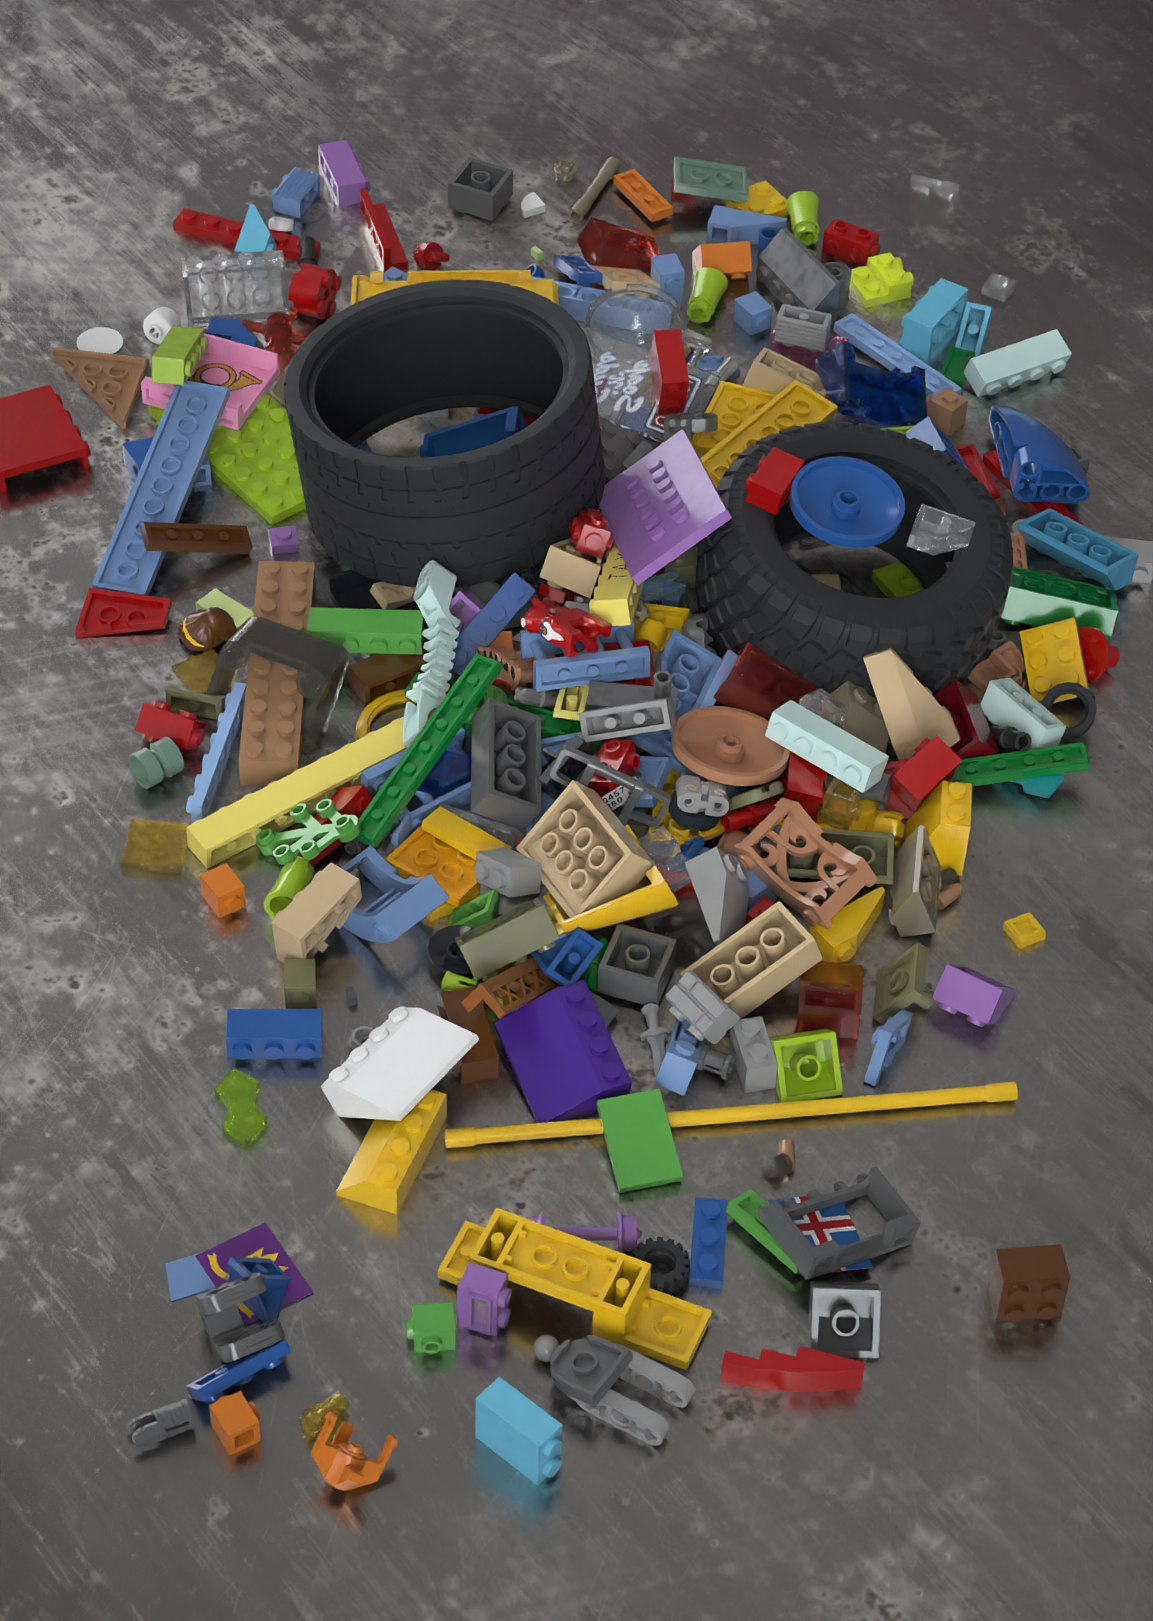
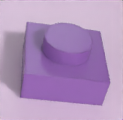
M296 526L268 528L272 555L300 552Z

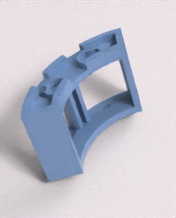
M372 845L341 867L348 873L358 867L376 887L385 893L363 911L355 907L343 924V927L349 932L371 942L388 943L394 941L449 899L431 874L420 878L410 876L407 879L398 876L397 869L383 859Z

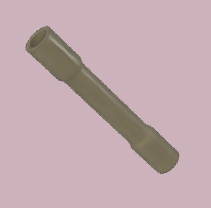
M608 158L587 191L570 210L569 217L572 221H582L599 193L618 171L620 162L617 158Z

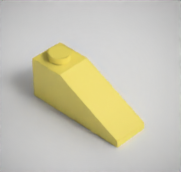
M589 685L561 688L553 717L580 721L579 713L587 710Z

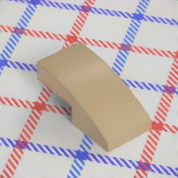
M378 582L373 583L370 592L382 609L390 610L413 602L416 587Z

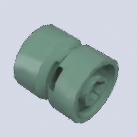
M163 737L150 744V750L146 747L129 755L128 758L129 766L135 779L145 789L162 782L164 777H171L184 769L182 754L176 744L168 737Z

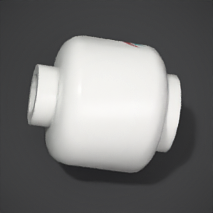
M159 307L144 320L143 330L151 342L160 345L172 326L181 327V320L174 310L168 307Z

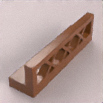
M534 957L481 983L461 1004L468 1012L488 1004L500 1019L555 989L559 984L546 976ZM524 984H529L531 988L525 986ZM510 991H515L517 993V996L510 993Z

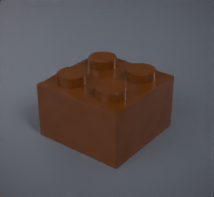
M1062 1244L995 1249L987 1288L995 1322H1018L1024 1319L1036 1318L1047 1320L1061 1317L1070 1281Z

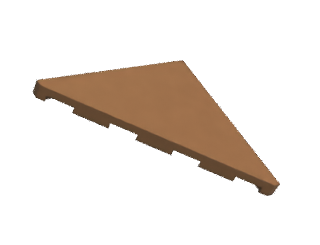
M51 347V357L122 429H126L141 391V382L145 378L150 366L149 358Z

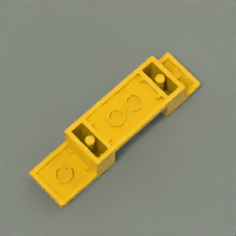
M497 1207L486 1227L465 1220L438 1268L439 1279L459 1285L469 1262L506 1273L507 1285L509 1281L593 1311L592 1335L604 1338L612 1343H619L638 1353L687 1370L712 1319V1310L651 1289L650 1263Z

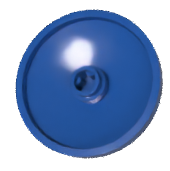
M825 457L808 463L796 474L789 495L792 513L804 529L827 543L847 548L871 547L887 541L898 531L905 512V499L894 479L877 466L850 457Z

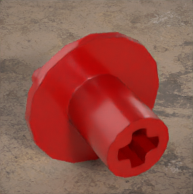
M1091 626L1081 627L1078 629L1087 681L1088 683L1095 682L1103 675L1106 669H1112L1118 664L1120 658L1119 650L1114 644L1107 642L1106 636L1099 629Z

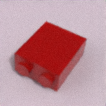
M654 330L649 364L657 413L672 414L684 412L689 378L681 330Z

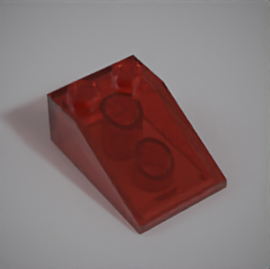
M594 217L589 219L577 238L585 261L592 266L639 269L646 273L651 272L652 257L661 256L652 236Z
M747 642L731 664L713 698L727 707L742 709L770 721L772 712L790 700L810 710L820 689Z

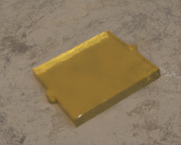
M214 649L197 656L192 655L190 659L172 666V671L190 692L207 695L219 693V690L237 682V678Z

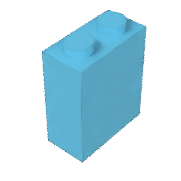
M499 1376L476 1398L475 1437L537 1486L546 1477L551 1478L558 1472L562 1464L563 1425Z

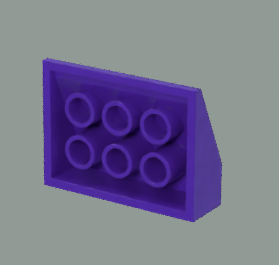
M584 980L555 988L494 1023L495 1031L537 1123L567 1121L598 1111L597 1100L630 1094L632 1081Z

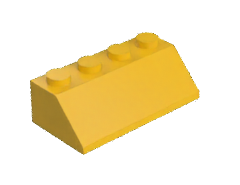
M431 1089L401 1121L374 1119L342 1179L336 1195L397 1215L447 1118V1094Z

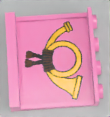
M204 333V337L208 339L207 352L203 353L202 360L198 361L197 369H193L192 377H188L187 381L228 387L230 397L218 425L239 430L278 377V354ZM145 376L141 382L143 403L166 409L176 384L153 383L152 378Z

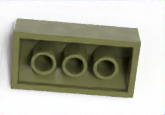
M776 825L773 831L779 835L782 825ZM821 828L824 832L820 836L832 846L837 842L847 850L865 859L878 878L875 883L893 884L894 833ZM798 838L795 847H805L806 843L801 838ZM772 841V845L777 848V845ZM787 852L786 866L788 876L819 879L817 865L820 856L814 853L807 857H797ZM828 865L824 868V871L831 878L829 871H834L836 868ZM776 867L771 869L777 875Z

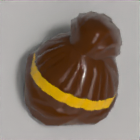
M219 607L194 611L186 616L178 626V636L184 645L192 651L210 653L213 647L220 645L223 641L230 643L231 646H236L244 640L236 628L234 619L227 611Z

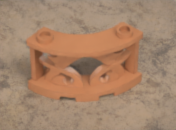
M781 798L774 805L775 809L741 843H737L734 846V849L739 854L737 859L746 870H752L770 890L800 913L807 923L812 926L818 924L827 929L831 925L830 920L864 886L870 888L878 878L863 857L852 853L837 842L832 846L828 841L824 840L820 836L824 831L811 819L799 802ZM784 818L785 821L778 835L772 829ZM766 836L777 845V848L771 844H763L762 850L769 854L768 858L764 859L757 854L753 847ZM801 838L806 843L805 847H795L796 840ZM788 852L797 857H807L817 853L820 856L817 873L821 881L807 883L790 881L786 866V853ZM828 865L836 868L834 871H829L831 878L824 871V868ZM776 867L777 875L771 869ZM825 890H830L833 894L826 900L827 893ZM820 898L824 901V903L821 906H819L816 902L813 901L815 899Z

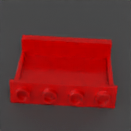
M50 385L0 398V493L7 491L5 478L79 458L85 469L89 468L88 457L91 456L89 444L87 441H82L78 425H73L69 410H64L60 394H55Z

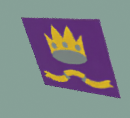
M266 1222L195 1256L216 1288L224 1283H229L228 1261L231 1257L271 1259L292 1279L288 1284L280 1309L314 1293ZM242 1302L236 1304L244 1327L259 1320Z

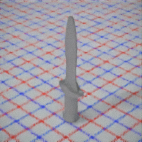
M649 1003L641 1009V1013L646 1017L648 1030L643 1032L640 1038L641 1041L647 1040L651 1046L655 1076H657L665 1053V1037L671 1036V1031L660 1027L658 1018L660 1007L654 1003ZM660 1087L665 1095H668L671 1091Z

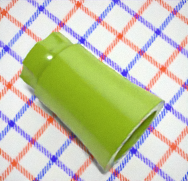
M810 191L796 192L786 201V209L790 216L793 235L804 246L816 243L820 231V200L816 194Z
M705 267L695 273L693 289L687 308V314L690 316L691 321L698 324L708 322L714 314L720 298L728 288V280L721 271Z
M297 856L282 867L273 888L264 899V909L273 919L279 911H283L293 901L294 896L299 891H303L312 882L314 867L310 865L309 860Z

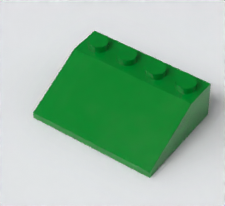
M1013 566L1010 587L1001 618L1008 624L1020 625L1021 622L1030 624L1031 628L1075 617L1078 629L1088 626L1097 628L1106 636L1107 642L1110 643L1118 614V607L1114 590Z

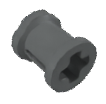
M705 1043L701 1049L696 1069L700 1071L705 1069L721 1075L722 1079L727 1080L733 1070L736 1053L730 1052L727 1054L712 1049L709 1044Z

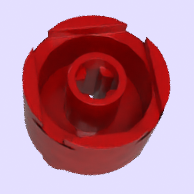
M305 262L301 263L299 266L302 269L300 272H294L289 287L288 300L293 301L294 308L290 307L291 312L322 320L327 316L332 317L336 311V293L342 285L341 276H337L334 269Z

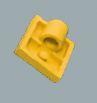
M644 603L650 611V616L645 617L642 622L637 621L634 617V641L649 640L651 652L662 653L671 632L676 630L681 633L683 623L691 615V610L688 608Z

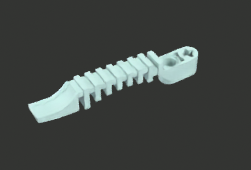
M435 560L429 561L422 569L413 597L429 627L423 630L422 635L430 641L425 642L423 646L424 649L429 651V653L423 656V660L427 662L421 666V671L424 673L418 675L417 680L419 682L414 683L412 690L406 693V697L417 704L416 706L408 701L404 712L402 738L403 744L408 748L426 725L427 719L436 711L446 697L445 693L449 690L450 686L447 682L452 676L449 671L453 669L454 665L451 660L455 658L456 654L452 650L457 647L458 643L455 639L459 636V631L455 628L459 626L460 620L451 615L449 611L457 576Z

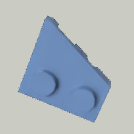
M901 1009L894 1017H889L883 1027L879 1026L876 1029L872 1038V1044L875 1047L864 1082L872 1086L878 1084L883 1066L888 1068L895 1054L905 1041L913 1016L912 1013Z

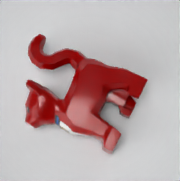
M534 597L532 600L533 607L528 609L525 616L520 620L521 626L530 634H541L549 643L565 649L564 654L567 657H574L579 654L574 642L584 645V649L588 652L598 651L599 647L596 643L598 636L602 634L605 637H610L612 624L579 608L569 609L563 606H556L551 598H543L540 601Z

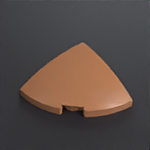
M1010 640L992 651L988 659L976 665L967 678L984 693L990 681L1011 678L1024 689L1027 682L1024 680L1022 683V672L1026 669L1025 661L1017 646Z

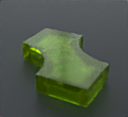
M232 1068L214 1088L216 1098L224 1103L228 1111L222 1123V1131L250 1144L267 1124V1116L257 1108L254 1102L260 1084L259 1080Z

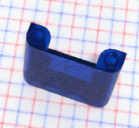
M841 342L816 359V373L830 401L838 406L837 411L840 414L852 416L886 428L915 426L927 417L925 369L913 366L911 368L912 372L900 373L899 368H895L888 373L856 362L854 347L846 342Z

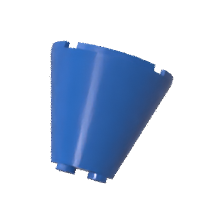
M513 406L425 434L423 445L420 446V458L460 454L495 444L527 427L525 419L519 407Z

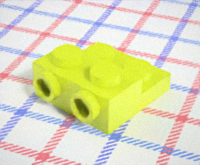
M891 252L868 257L867 266L850 269L851 283L849 287L865 308L911 297V289L914 285L913 275L910 271H904L900 257L894 258Z

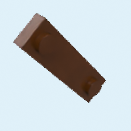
M143 522L140 528L146 551L249 554L253 548L247 526Z

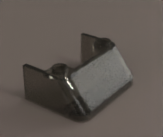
M253 616L247 619L222 647L207 692L224 696L227 693H231L238 671L247 664L250 654L254 653L300 670L296 682L297 689L302 696L313 700L304 728L326 732L349 665L350 656L347 649L342 645L264 617Z

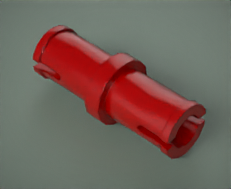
M772 798L756 805H746L742 810L725 814L721 817L722 826L727 833H732L747 826L751 828L756 827L775 809L774 805L779 800Z

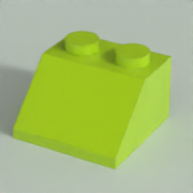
M820 1029L769 1037L778 1064L775 1088L780 1103L844 1095L835 1031Z

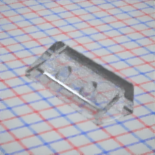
M443 803L439 805L513 848H516V836H526V831Z

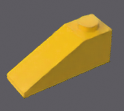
M882 886L844 906L830 920L831 925L827 929L818 924L815 926L810 925L809 933L816 940L822 959L831 968L841 962L850 960L856 954L883 910L885 889Z

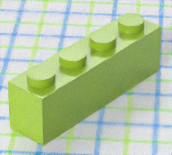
M172 326L152 356L153 383L184 385L188 377H192L193 369H197L198 361H201L203 353L207 352L208 339L204 337V328Z

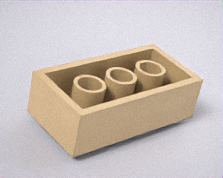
M778 901L682 971L680 975L682 978L687 971L692 970L740 1016L739 1019H742L821 961L822 956L816 940Z

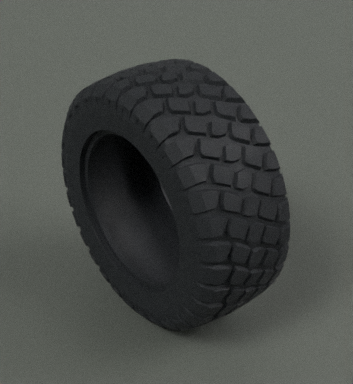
M824 422L804 424V427L794 426L780 430L778 434H770L758 440L756 445H750L739 454L737 460L731 463L717 486V490L732 518L699 541L696 566L697 601L700 612L708 617V630L712 636L717 638L716 643L725 653L728 649L736 653L738 656L734 663L747 674H755L756 681L771 690L779 689L781 695L800 702L801 699L805 700L807 705L824 696L827 697L847 680L857 687L864 688L869 695L877 699L863 657L888 648H892L913 671L916 679L932 692V696L936 695L954 680L962 683L984 655L998 627V618H1001L1005 607L1013 568L1012 538L1009 526L1006 524V519L999 505L994 502V497L982 483L977 481L978 479L969 470L957 464L955 459L937 449L933 450V446L914 437L909 439L906 437V434L890 429L884 431L880 430L879 426L861 423L858 426H854L851 422H831V425ZM776 447L804 460V466L817 459L841 456L866 461L885 471L894 479L903 493L905 512L898 531L890 539L874 547L890 554L903 563L915 575L924 589L901 597H865L830 587L798 567L782 546L798 539L815 536L804 529L796 520L790 507L789 497L777 515L745 501L748 489L745 488V483L751 472H757V466L762 456H768L771 450Z

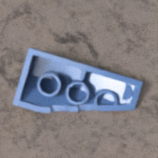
M673 630L662 650L661 670L668 671L672 675L671 688L678 689L675 713L677 721L683 714L700 708L723 659L678 631ZM673 728L667 729L671 733L673 732Z

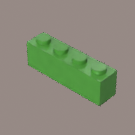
M310 607L307 624L308 652L422 655L424 645L422 632L425 630L424 617L420 610Z

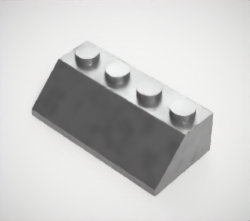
M787 228L781 229L758 256V266L756 268L758 280L783 304L801 307L802 309L806 308L807 310L811 309L812 311L816 310L817 312L821 311L822 313L826 312V314L830 313L832 315L831 325H833L837 319L840 282Z

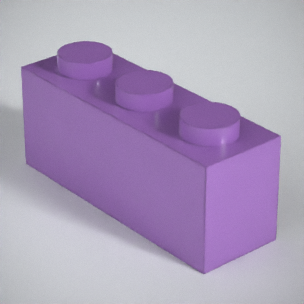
M347 140L319 144V166L338 206L360 203L359 190L367 189V191H370V182L368 177L363 175L362 164L357 163L355 150L350 148Z

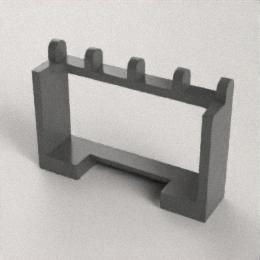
M877 1166L871 1168L869 1175L866 1173L859 1174L857 1176L858 1184L847 1187L843 1181H838L833 1185L834 1192L821 1195L818 1190L813 1189L808 1191L807 1201L795 1204L790 1198L781 1200L780 1205L777 1199L770 1201L768 1207L764 1205L757 1208L759 1219L806 1280L913 1243L921 1221ZM867 1195L885 1217L887 1223L883 1233L841 1247L834 1239L812 1246L792 1219Z

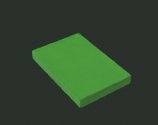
M660 1088L597 1100L596 1105L619 1193L683 1180V1173Z

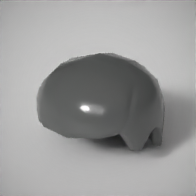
M697 612L686 618L681 634L705 649L709 643L713 642V638L707 633L709 627L708 617L704 613Z

